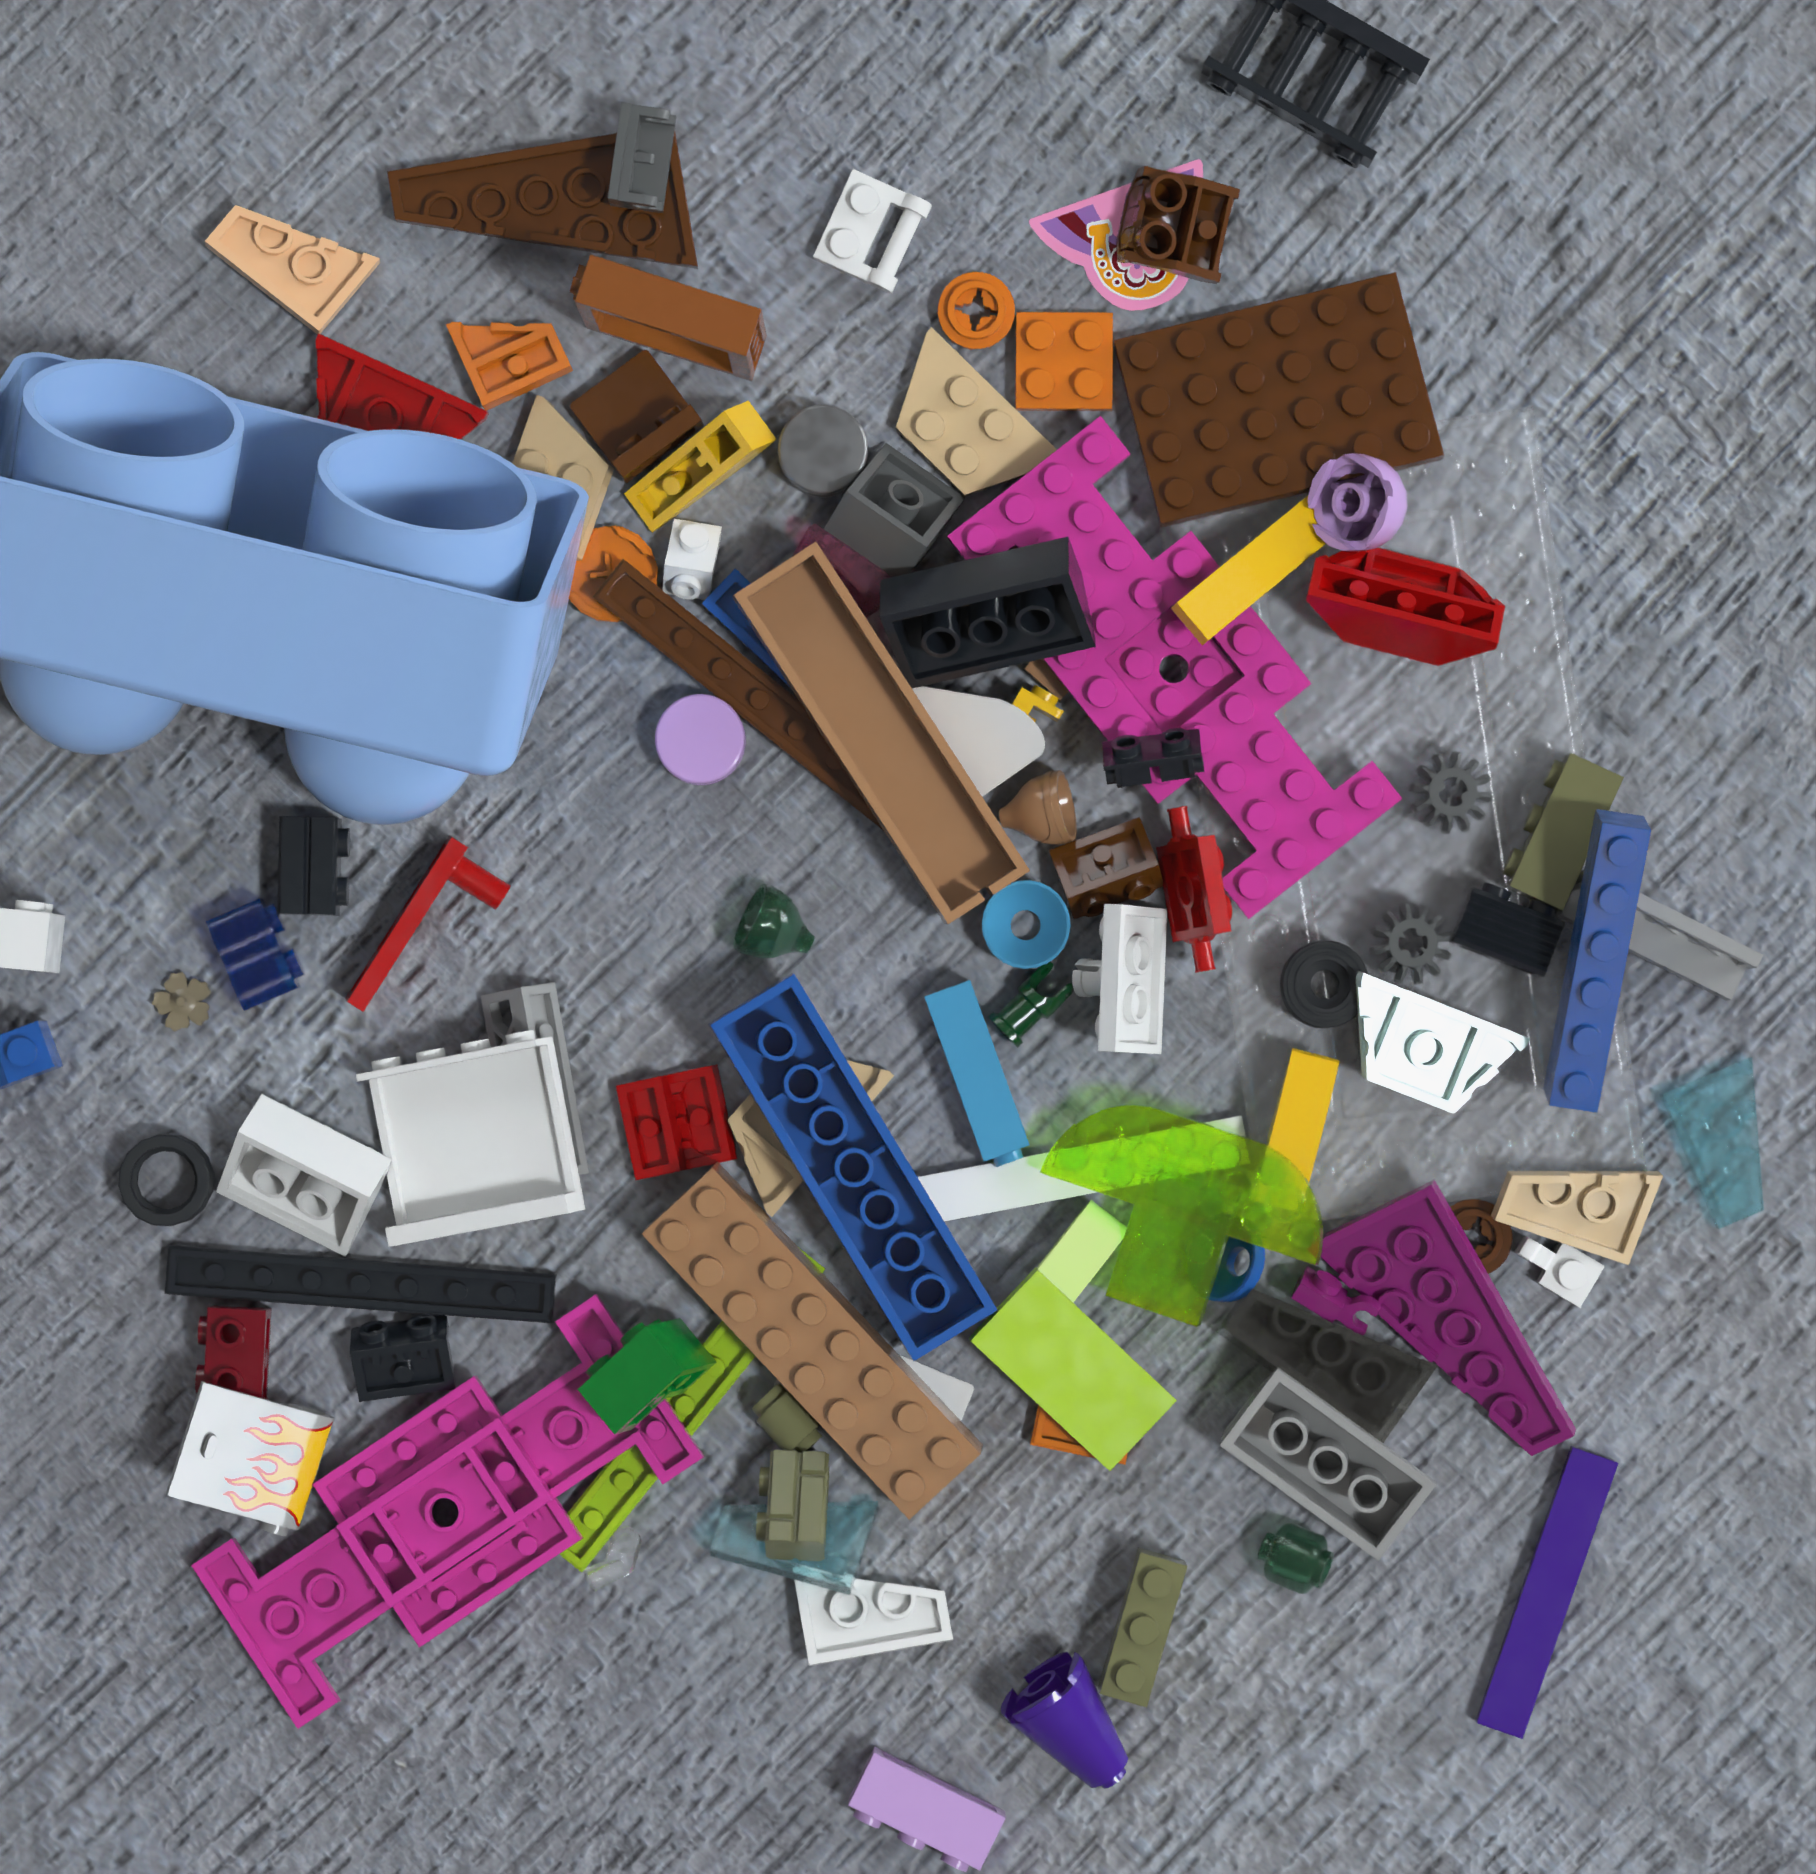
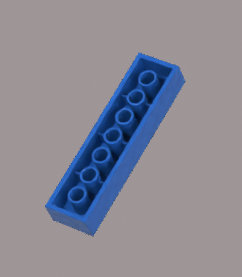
M793 973L789 974L710 1022L708 1025L913 1361L919 1359L997 1311L996 1306L796 975Z

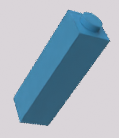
M968 980L924 996L983 1161L993 1159L995 1166L999 1167L1023 1158L1021 1148L1030 1144L971 981Z

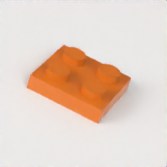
M1016 312L1015 409L1017 411H1112L1113 313Z

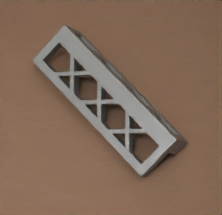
M1584 871L1580 872L1563 911H1558L1556 915L1572 924L1575 921ZM1639 892L1628 952L1726 1001L1732 1000L1745 970L1758 968L1763 954Z
M555 982L481 995L491 1048L507 1045L505 1035L534 1030L536 1039L553 1037L579 1175L589 1173ZM507 1000L510 1002L513 1019L509 1028L503 1023L499 1002Z

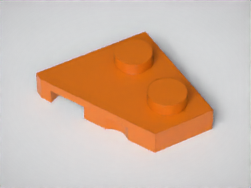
M462 322L446 324L481 404L486 411L573 371L552 323H528L525 326L491 322L490 326L463 325Z

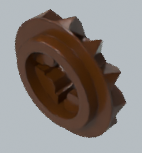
M1480 1199L1462 1200L1450 1206L1462 1229L1470 1230L1473 1223H1476L1478 1216L1480 1217L1478 1224L1480 1225L1479 1233L1486 1236V1239L1493 1241L1492 1246L1484 1244V1246L1476 1245L1474 1247L1475 1252L1489 1274L1498 1269L1510 1253L1513 1239L1511 1226L1495 1221L1491 1217L1494 1204Z

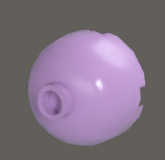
M1351 453L1344 454V456L1337 460L1330 459L1321 466L1313 478L1308 495V508L1314 509V517L1317 524H1312L1316 534L1328 546L1341 551H1362L1380 547L1393 538L1405 519L1408 508L1407 491L1401 477L1387 462L1365 454ZM1346 474H1365L1354 479L1337 481Z

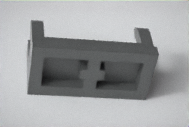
M621 102L608 192L610 206L663 213L677 118L676 115L670 114V110Z

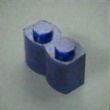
M259 898L206 921L213 942L244 1011L301 988L298 978L305 975L294 948L286 951L282 944L279 933L286 929L281 915L277 914L275 904L267 906L264 899Z

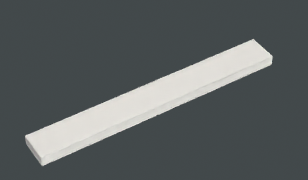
M1240 1115L1024 1156L1021 1159L996 1167L995 1163L992 1162L919 1176L918 1179L942 1219L950 1221L1250 1164L1251 1162L1243 1120Z

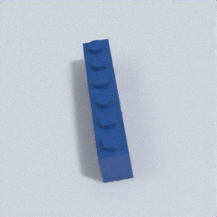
M1601 809L1595 810L1543 1087L1549 1106L1598 1113L1651 835V828L1645 817L1641 815Z

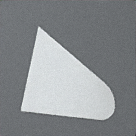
M924 686L912 688L982 797L1040 757L1044 752L1045 740L1038 725L1024 711L1011 703L997 698Z

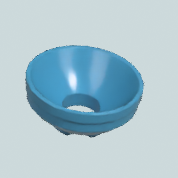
M1030 880L1015 881L994 894L988 901L982 918L983 937L993 955L1007 965L1022 969L1037 968L1056 958L1065 947L1071 927L1068 909L1060 895L1051 887ZM1030 911L1039 918L1040 930L1033 939L1022 940L1012 933L1011 920L1016 913Z

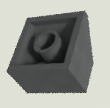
M885 443L845 492L823 530L874 564L883 573L891 577L912 573L920 564L965 497Z

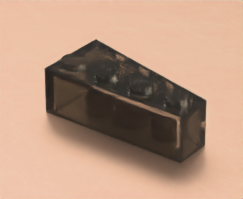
M1251 1289L1245 1297L1236 1302L1216 1330L1217 1333L1270 1372L1279 1367L1382 1443L1387 1439L1438 1367L1434 1363L1399 1351L1400 1349L1383 1342H1377L1353 1332L1349 1328L1314 1316L1310 1312L1254 1289Z

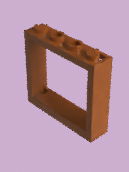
M591 254L587 266L579 264L576 276L572 280L570 293L574 294L573 300H575L576 307L587 329L742 379L753 380L767 337L762 309Z

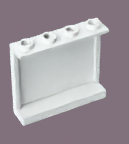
M534 1030L505 1035L507 1045L491 1048L489 1039L460 1044L462 1054L446 1056L444 1048L416 1053V1063L401 1065L400 1056L372 1061L373 1071L356 1074L357 1082L369 1080L382 1153L392 1159L386 1174L396 1226L385 1228L388 1247L585 1210L553 1037L536 1039Z

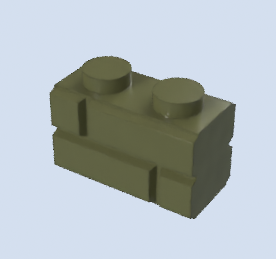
M773 1450L770 1452V1467H760L759 1496H768L767 1512H757L756 1541L765 1542L766 1557L769 1559L792 1560L797 1558L801 1561H822L825 1559L830 1473L829 1454L826 1452L802 1451L798 1453L796 1450Z

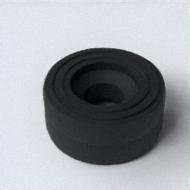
M1326 940L1309 943L1296 950L1283 967L1280 977L1282 1000L1293 1017L1305 1025L1314 1028H1334L1344 1025L1358 1015L1356 975L1358 971L1368 974L1367 968L1360 956L1342 943ZM1318 971H1330L1338 979V990L1329 999H1321L1311 990V979Z

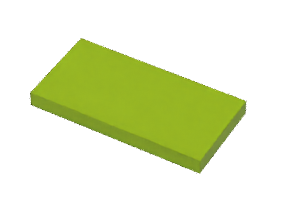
M1036 1267L997 1307V1311L990 1314L969 1337V1340L1109 1471L1116 1466L1177 1401Z

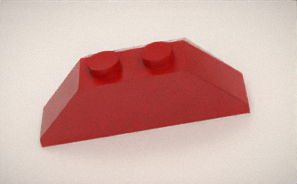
M1382 548L1362 551H1340L1329 557L1327 555L1316 557L1306 601L1343 642L1435 666L1496 649L1505 611L1503 603L1497 598L1492 599L1487 591L1462 569Z

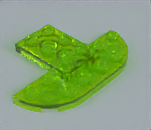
M1123 1105L1103 1109L1071 1126L1056 1141L1041 1168L1040 1173L1134 1204L1105 1295L1116 1300L1196 1327L1200 1326L1229 1236L1313 1265H1319L1323 1245V1224L1320 1208L1313 1189L1301 1171L1287 1157L1259 1141L1159 1108Z

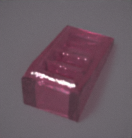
M817 524L810 526L792 557L809 545L817 542L830 564L835 566L833 567L864 616L867 618L880 609L881 580L891 578V576Z

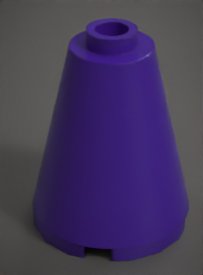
M1063 1652L1047 1659L1023 1677L1029 1685L1019 1695L1013 1688L1006 1695L1001 1705L1002 1716L1009 1724L1090 1788L1102 1786V1788L1106 1789L1115 1785L1126 1773L1124 1767L1128 1762V1756L1082 1657L1074 1652L1072 1658L1068 1652Z

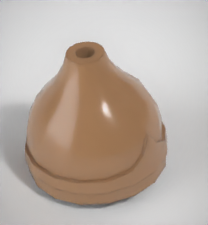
M1051 770L1045 772V774L1033 777L1025 783L1012 801L999 809V819L1002 827L1019 831L1032 840L1043 844L1059 845L1074 841L1077 833L1075 807L1064 773L1061 770Z

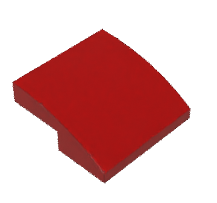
M718 1064L616 1085L635 1181L712 1165L717 1161L721 1163L738 1159L731 1126L728 1122L729 1116Z

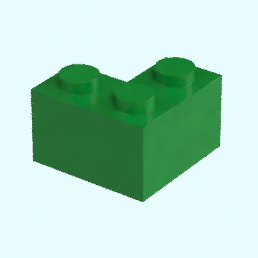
M681 1318L664 1322L657 1319L649 1325L645 1326L642 1322L630 1329L620 1340L624 1347L612 1358L607 1354L590 1366L586 1371L589 1379L577 1390L615 1435L632 1430L664 1399L683 1394L717 1362Z

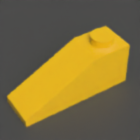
M748 400L724 410L627 490L624 495L650 531L654 532L743 468L777 439Z

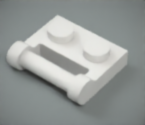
M853 169L817 246L813 259L877 289L892 293L898 281L894 276L921 218H927L932 205L920 197L905 193ZM892 205L903 210V213L877 269L872 268L864 263Z

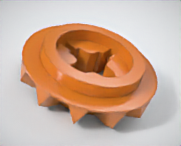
M969 272L953 279L944 288L938 303V318L941 328L953 343L966 347L969 350L991 348L1007 336L1015 317V304L1008 287L997 277L984 272ZM977 291H981L983 308L990 310L992 313H998V315L981 317L979 324L976 326V331H972L970 316L962 313L961 310H955V307L971 306L973 299H976Z

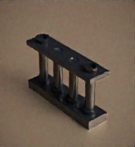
M1255 0L1257 2L1224 61L1221 63L1208 56L1204 62L1201 73L1208 77L1206 83L1226 96H1231L1233 92L1243 96L1334 148L1332 155L1344 164L1353 168H1357L1359 164H1362L1369 168L1377 151L1365 145L1399 84L1405 85L1408 80L1416 85L1430 59L1327 0ZM1282 8L1298 17L1296 24L1299 27L1266 85L1263 87L1239 72L1273 12L1279 13ZM1324 32L1340 41L1338 48L1341 51L1308 109L1305 111L1281 96L1315 36L1321 37ZM1366 56L1382 65L1380 71L1383 75L1350 133L1347 135L1323 120L1357 60L1363 61Z

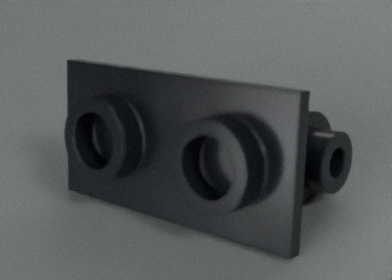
M1174 728L1162 734L1141 737L1123 735L1112 741L1102 742L1103 768L1106 774L1107 785L1117 784V788L1152 783L1150 767L1159 766L1161 782L1196 778L1195 773L1205 772L1199 729L1185 730Z

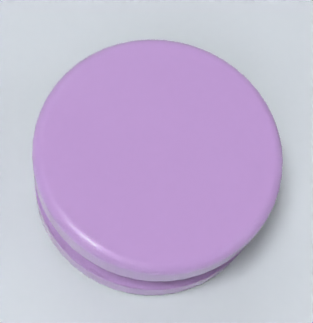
M693 694L676 700L663 712L655 731V746L660 761L677 779L692 785H710L727 778L738 767L745 752L746 735L741 719L728 703L712 695Z

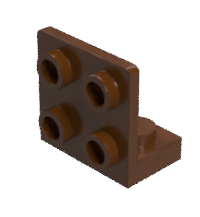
M642 350L570 404L571 410L626 484L704 427L702 419L691 404H687L648 350Z

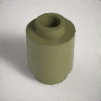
M781 1383L772 1388L751 1409L759 1417L756 1422L782 1450H796L798 1453L808 1451L822 1437L817 1431L820 1424Z

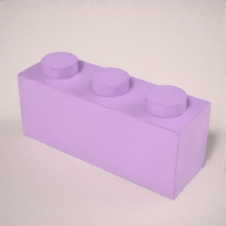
M874 1747L848 1802V1806L856 1809L853 1814L856 1819L878 1829L883 1822L899 1830L897 1838L902 1842L919 1850H923L925 1844L943 1852L940 1858L943 1862L964 1872H967L969 1866L979 1871L981 1870L1006 1819L1004 1810L877 1747Z

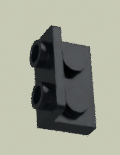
M421 1314L405 1321L390 1323L370 1321L360 1327L352 1328L350 1357L359 1402L455 1389L456 1377L448 1339L449 1324L447 1316L434 1317L429 1314Z

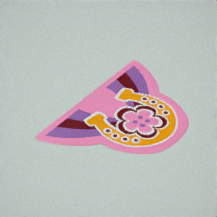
M1200 159L1166 170L1168 172L1203 178V164ZM1131 183L1029 220L1031 228L1047 246L1071 263L1083 266L1093 287L1112 305L1121 309L1137 311L1157 307L1177 296L1189 279L1156 268L1117 262L1116 239L1126 194Z

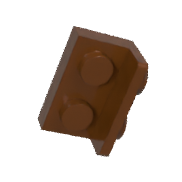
M1140 817L1049 850L1051 860L1074 919L1083 916H1098L1104 913V904H1118L1129 899H1144L1150 896L1156 889L1163 887L1164 884L1158 861Z

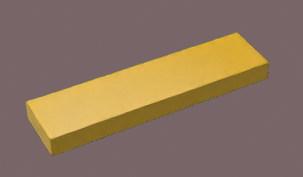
M1308 496L1171 607L1202 646L1326 544L1313 528L1312 524H1317L1314 517V509L1308 508Z

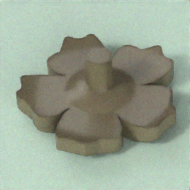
M183 972L171 973L169 980L164 983V987L168 992L154 993L152 1005L157 1008L159 1014H168L165 1026L175 1032L181 1028H188L190 1020L202 1026L209 1019V1004L199 1002L211 994L207 982H200L194 978L188 984L187 977Z

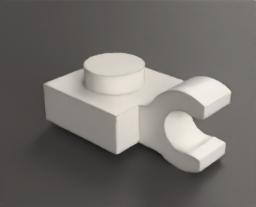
M1526 1236L1522 1237L1514 1251L1543 1269L1536 1280L1538 1284L1581 1308L1605 1267L1572 1246L1559 1242L1554 1252Z

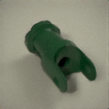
M1051 961L1042 965L1017 988L1018 994L999 1013L992 1012L988 1016V1019L1017 1048L1023 1044L1022 1037L1041 1018L1048 1019L1074 991L1073 984L1069 983L1054 997H1043L1037 993L1038 984L1053 968Z

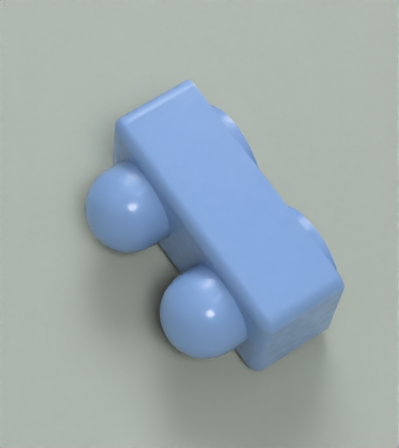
M44 352L21 354L13 359L0 379V680L5 695L19 718L38 736L65 750L82 754L105 755L135 748L165 729L178 714L183 704H188L284 728L288 755L299 779L319 802L343 817L362 823L380 825L405 823L433 812L447 802L460 789L469 773L480 776L496 775L506 771L514 763L557 658L589 496L581 486L572 481L518 468L510 461L490 450L453 437L413 430L367 431L228 397L220 390L198 378L174 369L144 362L120 359L76 360Z

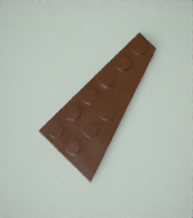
M676 132L674 133L663 213L610 206L608 192L617 133L387 171L395 220L400 223L698 269Z

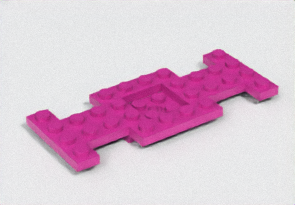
M1099 416L950 533L947 538L964 560L1011 550L1015 546L1020 548L1069 537L1083 576L1096 647L1053 656L1043 660L1107 741H1112L1123 735L1141 737L1162 734L1174 728L1185 730L1199 729L1205 772L1195 773V776L1199 778L1256 851L1222 878L1224 890L1249 920L1402 800V797L1373 761L1369 762L1335 790L1324 779L1274 715L1275 712L1312 683L1251 606L1213 637L1214 640L1211 638L1203 646L1174 613L1171 607L1220 568V566L1192 531L1184 535L1154 560L1150 558L1094 487L1096 482L1131 455L1104 419ZM1168 656H1179L1186 662L1188 673L1181 682L1170 683L1162 678L1159 666L1161 661ZM1159 766L1150 767L1152 783L1142 784V786L1158 805L1191 778L1161 782Z
M598 1294L555 1321L582 1363L504 1415H502L476 1375L312 1484L338 1525L264 1576L260 1577L236 1538H231L191 1565L297 1729L341 1701L315 1659L392 1607L420 1648L583 1539V1536L557 1498L559 1495L634 1445H637L662 1485L705 1457L667 1399H664L632 1430L614 1435L577 1390L589 1379L586 1371L590 1366L607 1354L612 1358L624 1347L620 1342L624 1334ZM440 1498L451 1499L458 1507V1518L451 1526H442L433 1518V1505ZM514 1526L512 1529H510L509 1531H507L506 1533H504L503 1535H501L500 1537H498L497 1539H495L494 1541H492L491 1543H489L488 1545H486L485 1547L471 1555L473 1552H475L476 1550H478L479 1548H481L482 1546H484L485 1544H487L488 1542H490L491 1540H493L494 1538H496L497 1536H499L500 1534Z

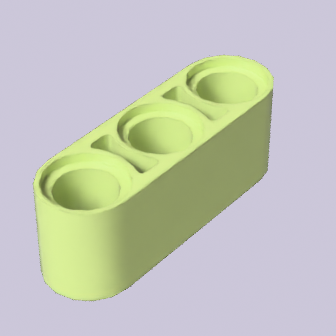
M1090 1200L1037 1266V1269L1074 1303L1123 1240L1129 1228L1093 1200Z

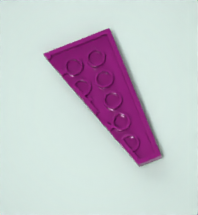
M1435 1179L1307 1243L1306 1248L1318 1259L1321 1257L1338 1272V1278L1350 1289L1354 1287L1361 1295L1375 1298L1381 1305L1378 1315L1430 1363L1434 1361L1452 1378L1451 1382L1464 1394L1467 1392L1489 1412L1488 1417L1528 1454L1533 1456L1575 1435L1576 1428Z

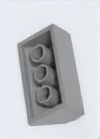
M1279 1367L1250 1395L1223 1431L1220 1446L1378 1561L1437 1485V1482Z

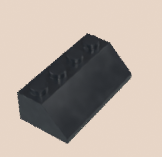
M1069 537L882 579L880 583L879 617L900 670L911 688L1096 647L1083 576Z

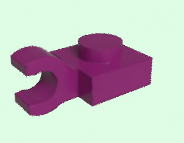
M1306 1266L1297 1280L1291 1299L1332 1324L1335 1319L1340 1321L1352 1334L1360 1337L1364 1336L1368 1325L1359 1320L1355 1313L1366 1311L1376 1317L1381 1308L1380 1303L1368 1295H1359L1353 1298L1347 1297L1348 1290L1342 1287L1341 1282L1335 1276L1323 1270L1315 1271Z

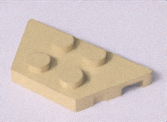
M932 327L926 332L896 430L964 497L981 492L994 485L1007 483L1023 477L1057 450Z
M536 395L512 464L518 468L572 481L587 492L589 499L576 561H580L585 554L614 468L590 446L587 440L565 420L547 399Z
M847 1060L871 1101L876 1098L894 1077L888 1070ZM750 1094L730 1116L728 1122L744 1156L765 1211L773 1217L803 1180Z

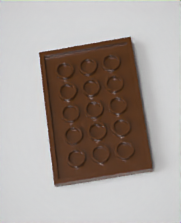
M1396 272L1114 340V348L1160 528L1307 493L1310 491L1312 480L1321 466L1330 459L1337 460L1344 456V454H1365L1387 462L1395 471L1440 461L1444 458L1442 444ZM1346 474L1337 481L1354 479L1365 474Z

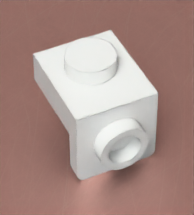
M674 519L664 564L662 590L666 594L676 595L682 599L705 600L711 594L722 526Z

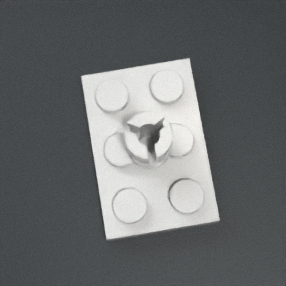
M1104 904V916L1099 925V935L1102 941V960L1081 958L1075 963L1078 970H1073L1072 984L1076 995L1079 997L1100 996V1011L1095 1022L1098 1051L1161 1054L1167 909L1123 904Z

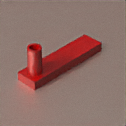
M449 835L345 997L346 1001L364 1012L447 880L494 910L499 907L511 885L463 856L468 847Z

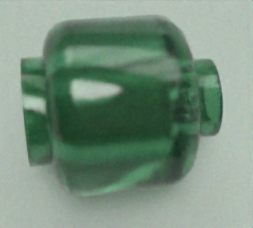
M1294 1523L1282 1525L1276 1534L1268 1532L1258 1552V1559L1264 1561V1576L1273 1584L1298 1594H1306L1313 1587L1320 1589L1329 1574L1334 1558V1553L1328 1550V1542L1323 1535Z

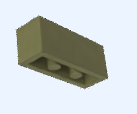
M1573 753L1565 755L1562 762L1554 759L1543 781V786L1550 788L1542 806L1536 803L1533 804L1524 822L1522 830L1529 832L1523 848L1519 850L1514 847L1503 868L1502 874L1509 877L1504 888L1530 900L1555 908L1557 912L1563 911L1586 861L1595 810L1609 811L1624 777Z
M1138 1547L1099 1681L1098 1690L1100 1694L1147 1708L1187 1570V1564L1184 1560Z

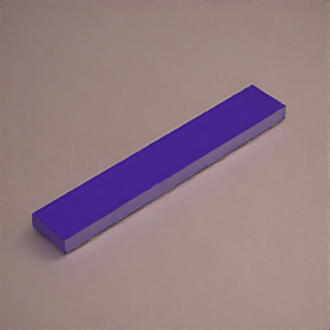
M1570 1446L1475 1720L1476 1723L1523 1739L1618 1467V1462Z

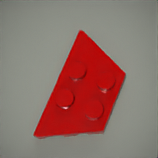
M318 333L315 339L318 378H316L319 408L318 419L367 431L413 430L462 440L486 421L489 415L488 411L324 335Z

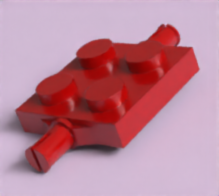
M1188 806L1167 809L1172 838H1170L1166 845L1156 847L1164 883L1163 890L1172 942L1184 941L1191 944L1195 973L1216 969L1210 941L1213 940L1216 934L1232 931L1230 925L1232 905L1224 891L1222 879L1224 859L1220 848L1216 845L1215 835L1198 837L1191 834L1187 811Z

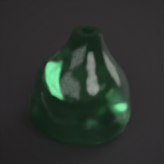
M765 883L756 890L750 899L738 924L733 947L741 954L773 959L789 953H807L814 942L815 936L803 923L798 908L792 899L780 889Z

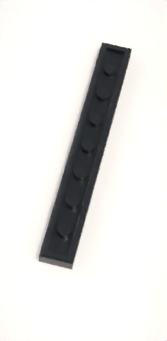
M169 1245L165 1294L553 1323L557 1274Z

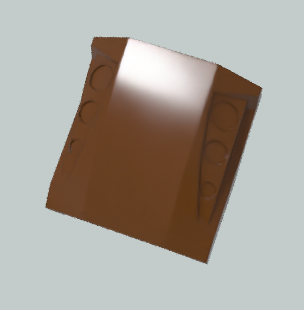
M1148 166L1138 168L1126 194L1116 239L1117 262L1156 268L1200 282L1220 283L1222 274L1219 273L1220 257L1234 200L1239 197L1240 189L1197 176L1168 172Z

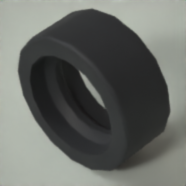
M159 1134L141 1140L127 1152L119 1168L118 1187L124 1204L136 1218L150 1225L174 1226L192 1220L206 1207L213 1193L214 1171L208 1155L197 1143L181 1135ZM162 1151L175 1152L183 1156L192 1166L195 1175L194 1189L189 1199L181 1206L172 1209L158 1208L148 1203L141 1195L138 1186V1175L143 1163L153 1154Z

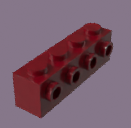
M215 1305L207 1308V1316H200L198 1323V1345H206L205 1365L198 1364L196 1369V1394L198 1393L201 1381L267 1399L272 1308Z

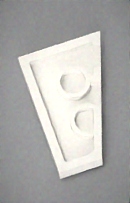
M793 1569L809 1666L953 1641L945 1591Z

